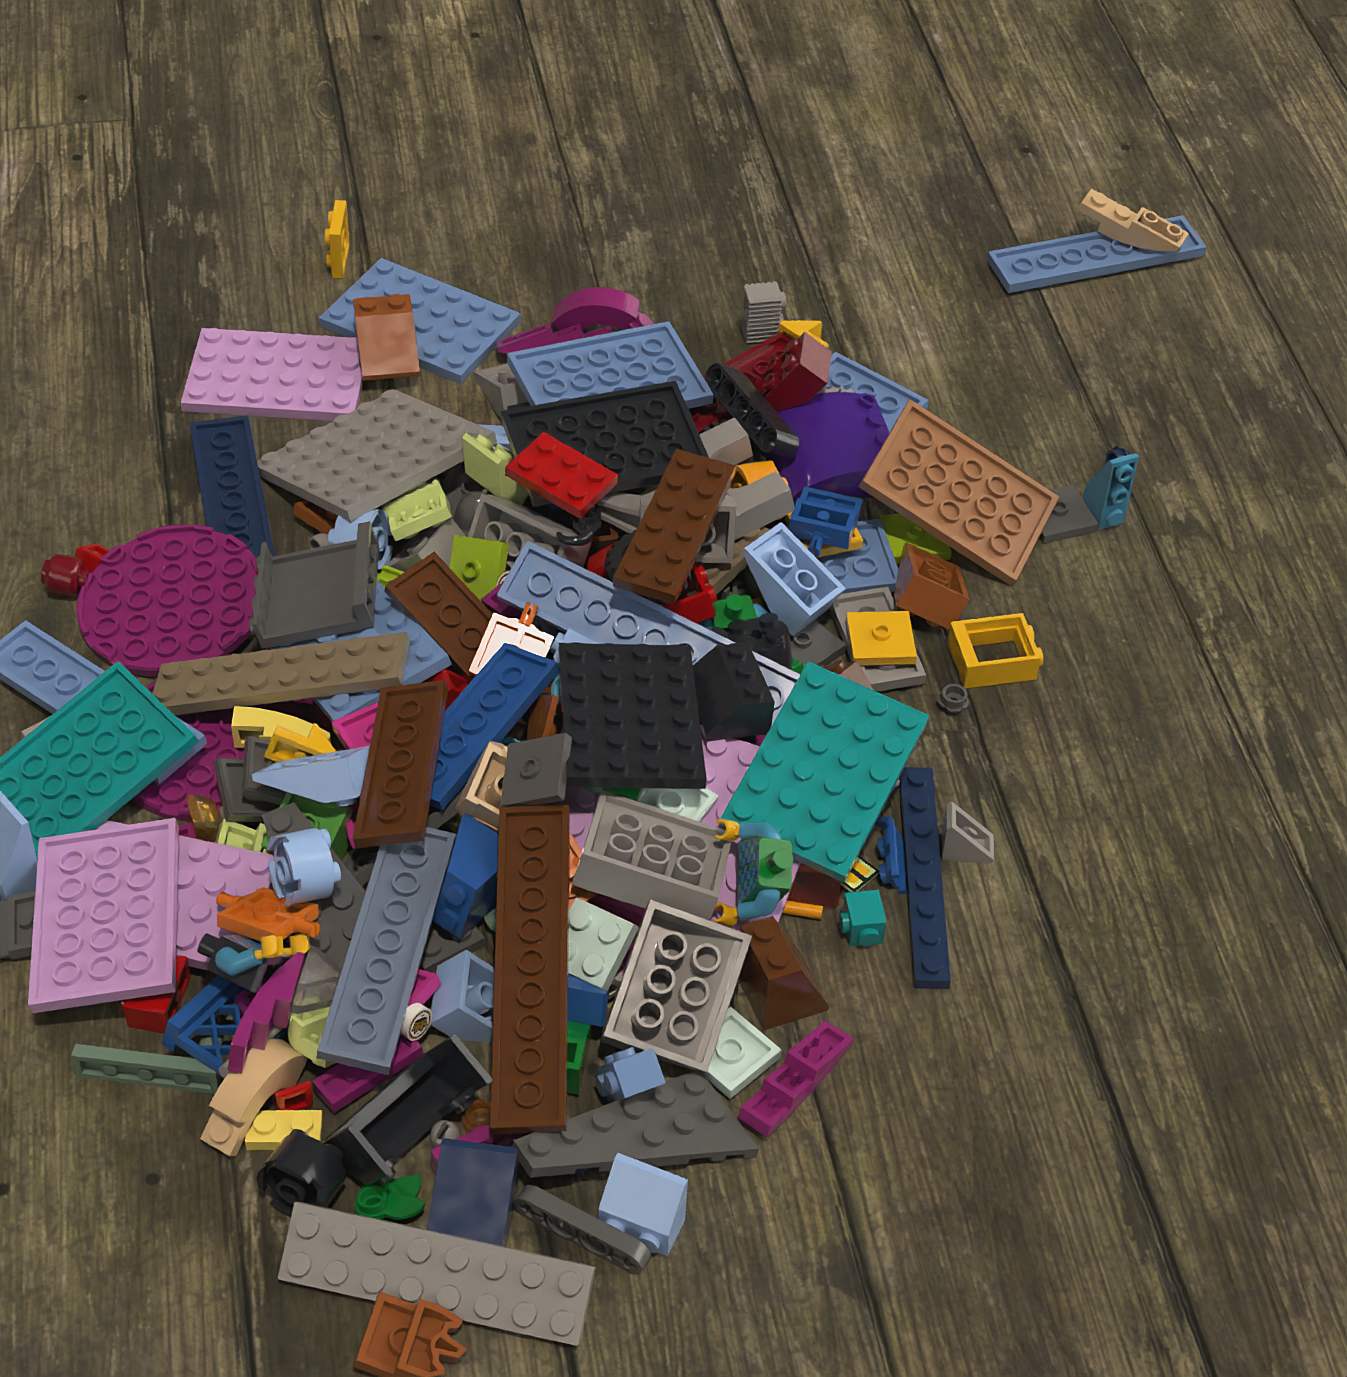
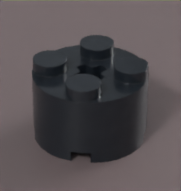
M765 613L759 618L736 619L728 624L727 639L735 643H749L753 652L786 668L789 667L791 670L793 660L789 629L785 623L778 620L776 614Z
M294 1129L282 1139L258 1171V1188L262 1194L267 1190L273 1197L270 1204L290 1218L294 1202L327 1207L346 1179V1172L342 1164L344 1155L335 1145H325L321 1141L309 1136L303 1130Z

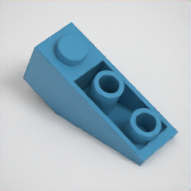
M1136 453L1109 460L1085 485L1083 500L1099 523L1098 530L1116 526L1125 521L1139 459Z

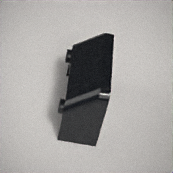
M454 1034L414 1060L327 1136L322 1143L325 1145H335L342 1151L344 1155L342 1164L347 1172L367 1186L374 1182L380 1186L395 1174L396 1171L392 1166L397 1162L396 1159L445 1115L452 1111L459 1115L474 1102L471 1095L488 1085L493 1079L459 1037Z

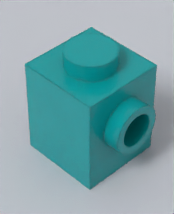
M879 890L845 893L842 913H839V925L841 933H847L849 946H872L884 943L887 921Z

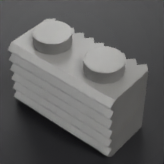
M777 282L744 285L741 330L745 343L763 342L778 334L779 323L784 321L781 310L786 308V297L784 292H780Z

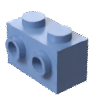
M632 1047L604 1057L605 1065L596 1068L598 1073L595 1076L597 1089L602 1097L606 1096L608 1102L624 1099L666 1083L654 1048L635 1053Z

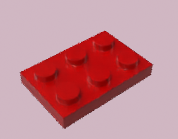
M545 432L539 435L505 466V476L579 519L618 483V474Z

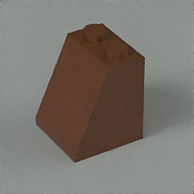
M774 916L740 927V932L751 935L752 938L738 981L764 1031L829 1010V1005L800 951Z

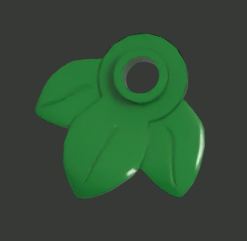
M417 1174L393 1179L389 1178L380 1186L375 1182L369 1186L362 1182V1190L358 1193L354 1204L356 1214L376 1219L386 1217L394 1220L407 1219L417 1215L425 1207V1203L417 1198L421 1190V1176Z

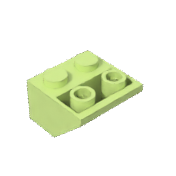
M465 433L462 437L465 473L495 496L507 497L523 505L528 497L526 487L505 476V466L513 460V452L499 443L496 447H493L495 443L481 434L475 438Z

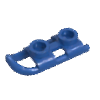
M880 817L875 822V825L884 829V837L878 838L880 855L882 858H885V864L879 865L881 880L884 885L890 883L894 889H898L899 894L907 893L903 839L891 817Z

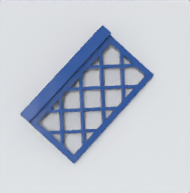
M218 975L168 1020L162 1045L172 1052L178 1047L182 1048L221 1076L219 1067L224 1064L221 1055H229L230 1045H219L218 1035H235L240 1023V1014H243L236 1004L235 998L237 993L246 990V988ZM300 982L297 994L299 995L308 986ZM318 993V997L316 998V999H317V1004L320 1002V999H321L320 996H319V993ZM217 1015H233L234 1025H216L215 1017ZM288 1025L287 1028H283L273 1039H282L288 1033ZM195 1035H211L212 1045L200 1046L191 1039Z

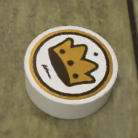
M414 1003L408 1006L400 1034L411 1041L421 1038L431 1024L432 1011L421 1003Z

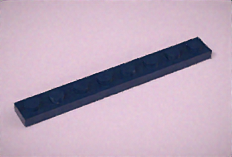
M904 767L899 777L914 988L949 989L951 978L933 768Z

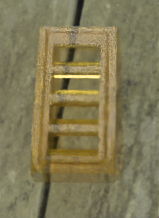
M195 794L187 796V806L197 836L202 838L217 833L222 821L215 801L209 797Z

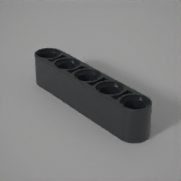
M720 363L710 365L705 375L706 383L716 398L732 417L736 418L760 450L784 459L792 458L799 447L798 436L744 373Z

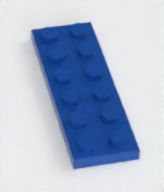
M504 642L444 712L430 806L443 811L468 781L488 742L500 743L559 673L557 662Z

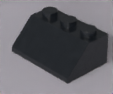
M731 643L729 645L715 646L693 665L700 727L705 739L767 735L772 726L775 701L749 643Z

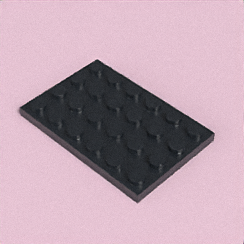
M676 381L501 411V422L514 457L519 455L539 435L545 432L618 474V483L608 493L659 484L676 449L709 458ZM526 488L533 507L553 504Z
M559 643L558 663L563 733H567L572 737L570 756L566 762V787L706 789L707 777L690 646L676 644Z

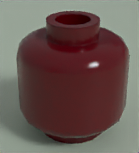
M55 554L50 560L46 559L43 564L41 583L45 584L47 591L50 593L75 597L79 594L81 587L85 586L86 577L90 571L85 570V563L81 558Z

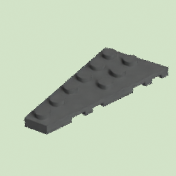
M696 1070L666 1081L665 1084L567 1120V1131L534 1132L514 1140L512 1147L518 1148V1160L530 1178L575 1174L577 1169L597 1167L598 1171H610L617 1153L656 1167L688 1164L690 1159L710 1157L711 1162L723 1161L726 1156L741 1154L744 1159L756 1158L759 1147L704 1074Z

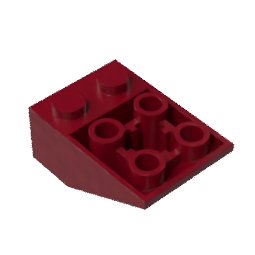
M804 332L798 339L793 338L784 349V353L779 358L774 357L768 363L766 371L761 376L756 375L750 382L776 412L807 403L828 384L832 351Z

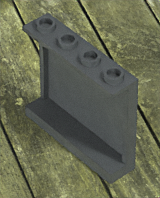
M371 522L358 524L357 540L277 556L271 555L266 542L261 543L260 556L256 558L258 576L254 577L256 595L252 597L251 601L253 618L249 619V627L252 636L258 638L262 649L374 627L379 543Z

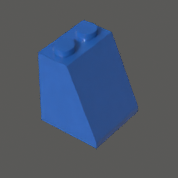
M466 813L462 816L432 920L459 939L497 906L499 834Z

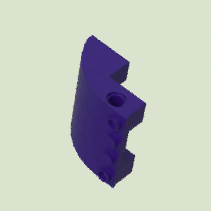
M850 392L818 393L807 403L777 412L798 436V450L790 459H784L765 452L761 456L766 457L765 461L772 460L780 476L786 478L788 487L791 489L794 506L797 498H800L804 486L846 496L875 498L858 487L889 434L874 395Z

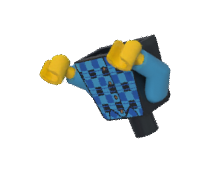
M206 933L202 937L197 951L211 958L208 964L209 971L256 993L291 956H294L297 952H308L311 944L309 935L303 933L289 936L290 947L288 948L283 946L282 936L261 937L260 944L237 934L221 935L220 938Z

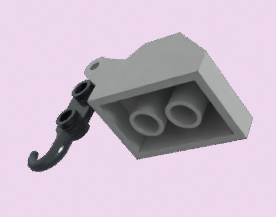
M656 490L643 496L619 492L607 493L581 519L572 515L573 528L578 531L579 536H565L561 532H557L556 537L561 543L566 545H586L593 540L596 532L601 529V519L631 534L633 533L632 531L637 530ZM725 495L695 562L733 563L736 501L734 497Z

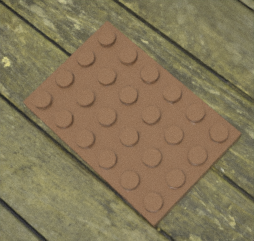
M911 399L904 406L858 486L1010 586L1015 583L1059 499L1058 495Z

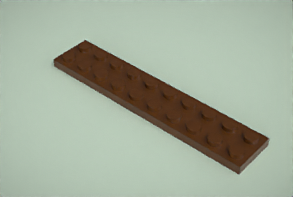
M569 804L499 807L492 1046L493 1081L491 1082L490 1130L492 1134L567 1131Z

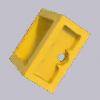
M1023 613L950 623L947 644L965 689L1037 680L1039 666L1043 665V653L1040 647H1036L1033 628L1027 624ZM1014 641L1020 656L1017 658L978 662L973 646Z

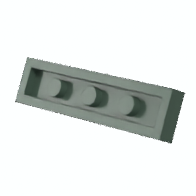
M202 1035L199 1045H212L211 1035ZM218 1035L219 1045H222L224 1035ZM75 1044L71 1055L76 1077L215 1094L222 1083V1077L216 1071L210 1069L196 1058Z

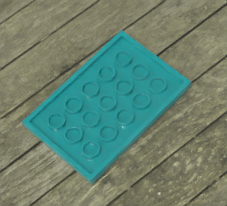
M117 661L0 757V791L28 821L38 862L39 838L95 830L198 744L199 741L168 708Z
M808 661L720 819L735 821L739 826L742 822L771 824L781 834V840L792 842L794 860L844 883L923 733L930 715Z

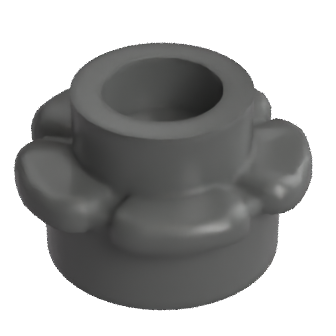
M959 684L946 685L941 691L940 697H938V704L950 713H958L961 709L965 710L970 702L967 698V690Z

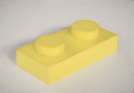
M259 1110L245 1136L246 1150H275L282 1139L294 1129L303 1130L309 1136L321 1141L323 1127L322 1110Z

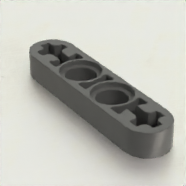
M526 1185L515 1199L514 1205L525 1218L632 1274L641 1273L651 1257L647 1246L638 1239L539 1187Z

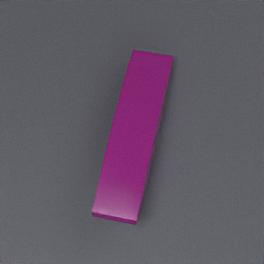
M549 322L497 341V348L499 353L507 354L612 333L613 331L611 325H606L583 333L579 323L553 333Z
M297 952L275 971L255 995L242 1016L231 1042L227 1071L242 1073L250 1048L265 1051L272 1025L287 1028L302 977L305 953Z
M825 1020L787 1052L784 1063L764 1079L761 1090L741 1106L737 1118L768 1137L809 1097L852 1046L854 1038Z

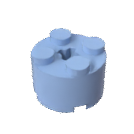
M375 508L351 522L338 515L335 528L330 529L328 533L329 545L357 540L358 524L370 521L379 543L378 569H382L383 565L389 564L393 545H388V535H392L385 510Z
M310 828L270 838L267 851L274 850V860L268 861L269 875L277 897L279 899L284 897L287 899L284 905L290 906L329 897L333 892L334 883L340 882L341 871L338 863L332 860L330 852L331 839L326 829Z

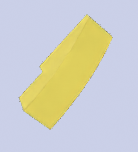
M234 706L231 724L234 748H244L248 736L270 741L277 725L308 737L313 724L277 711ZM321 729L331 743L330 733Z

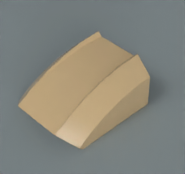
M489 741L467 781L456 805V810L461 818L466 813L499 834V807H501L500 802L508 747L502 743Z

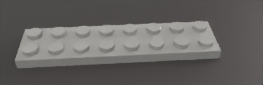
M294 1202L278 1279L373 1301L376 1300L379 1291L415 1305L421 1298L445 1307L463 1321L579 1346L596 1266L303 1202Z

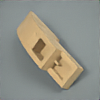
M1093 189L1089 191L1078 208V211L1101 223L1097 230L1098 232L1138 248L1155 251H1178L1189 234L1178 225L1170 223L1152 211L1142 207L1136 214L1126 206L1118 204Z

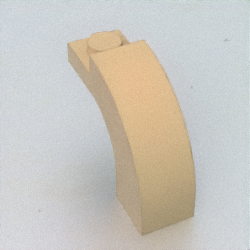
M269 1039L265 1051L255 1048L249 1050L243 1072L230 1071L213 1096L209 1106L214 1108L200 1139L229 1156H237L245 1136L262 1105L276 1091L296 1085L308 1058L281 1039Z

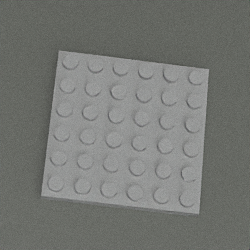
M388 390L372 402L360 404L358 409L351 413L339 415L333 422L312 429L310 434L300 439L289 441L285 447L275 452L264 454L257 461L260 477L351 522L464 461L462 437L465 433L475 438L481 434L494 443H497L495 432L400 391Z

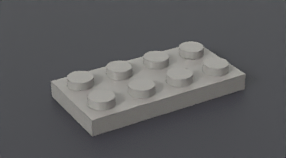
M888 587L841 594L830 607L842 640L847 644L846 650L851 662L846 613L898 611ZM917 652L916 664L860 666L873 690L876 692L925 684L926 673Z

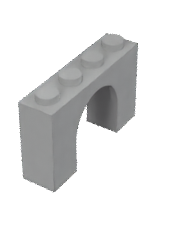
M735 417L700 434L707 454L711 459L736 465L753 456L749 436ZM777 471L746 486L728 489L726 495L734 497L736 501L734 541L795 510L791 489Z

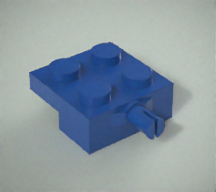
M804 486L800 498H797L795 503V510L791 514L789 530L796 538L811 541L808 550L812 554L814 552L815 557L819 556L823 544L848 550L862 510L863 499Z

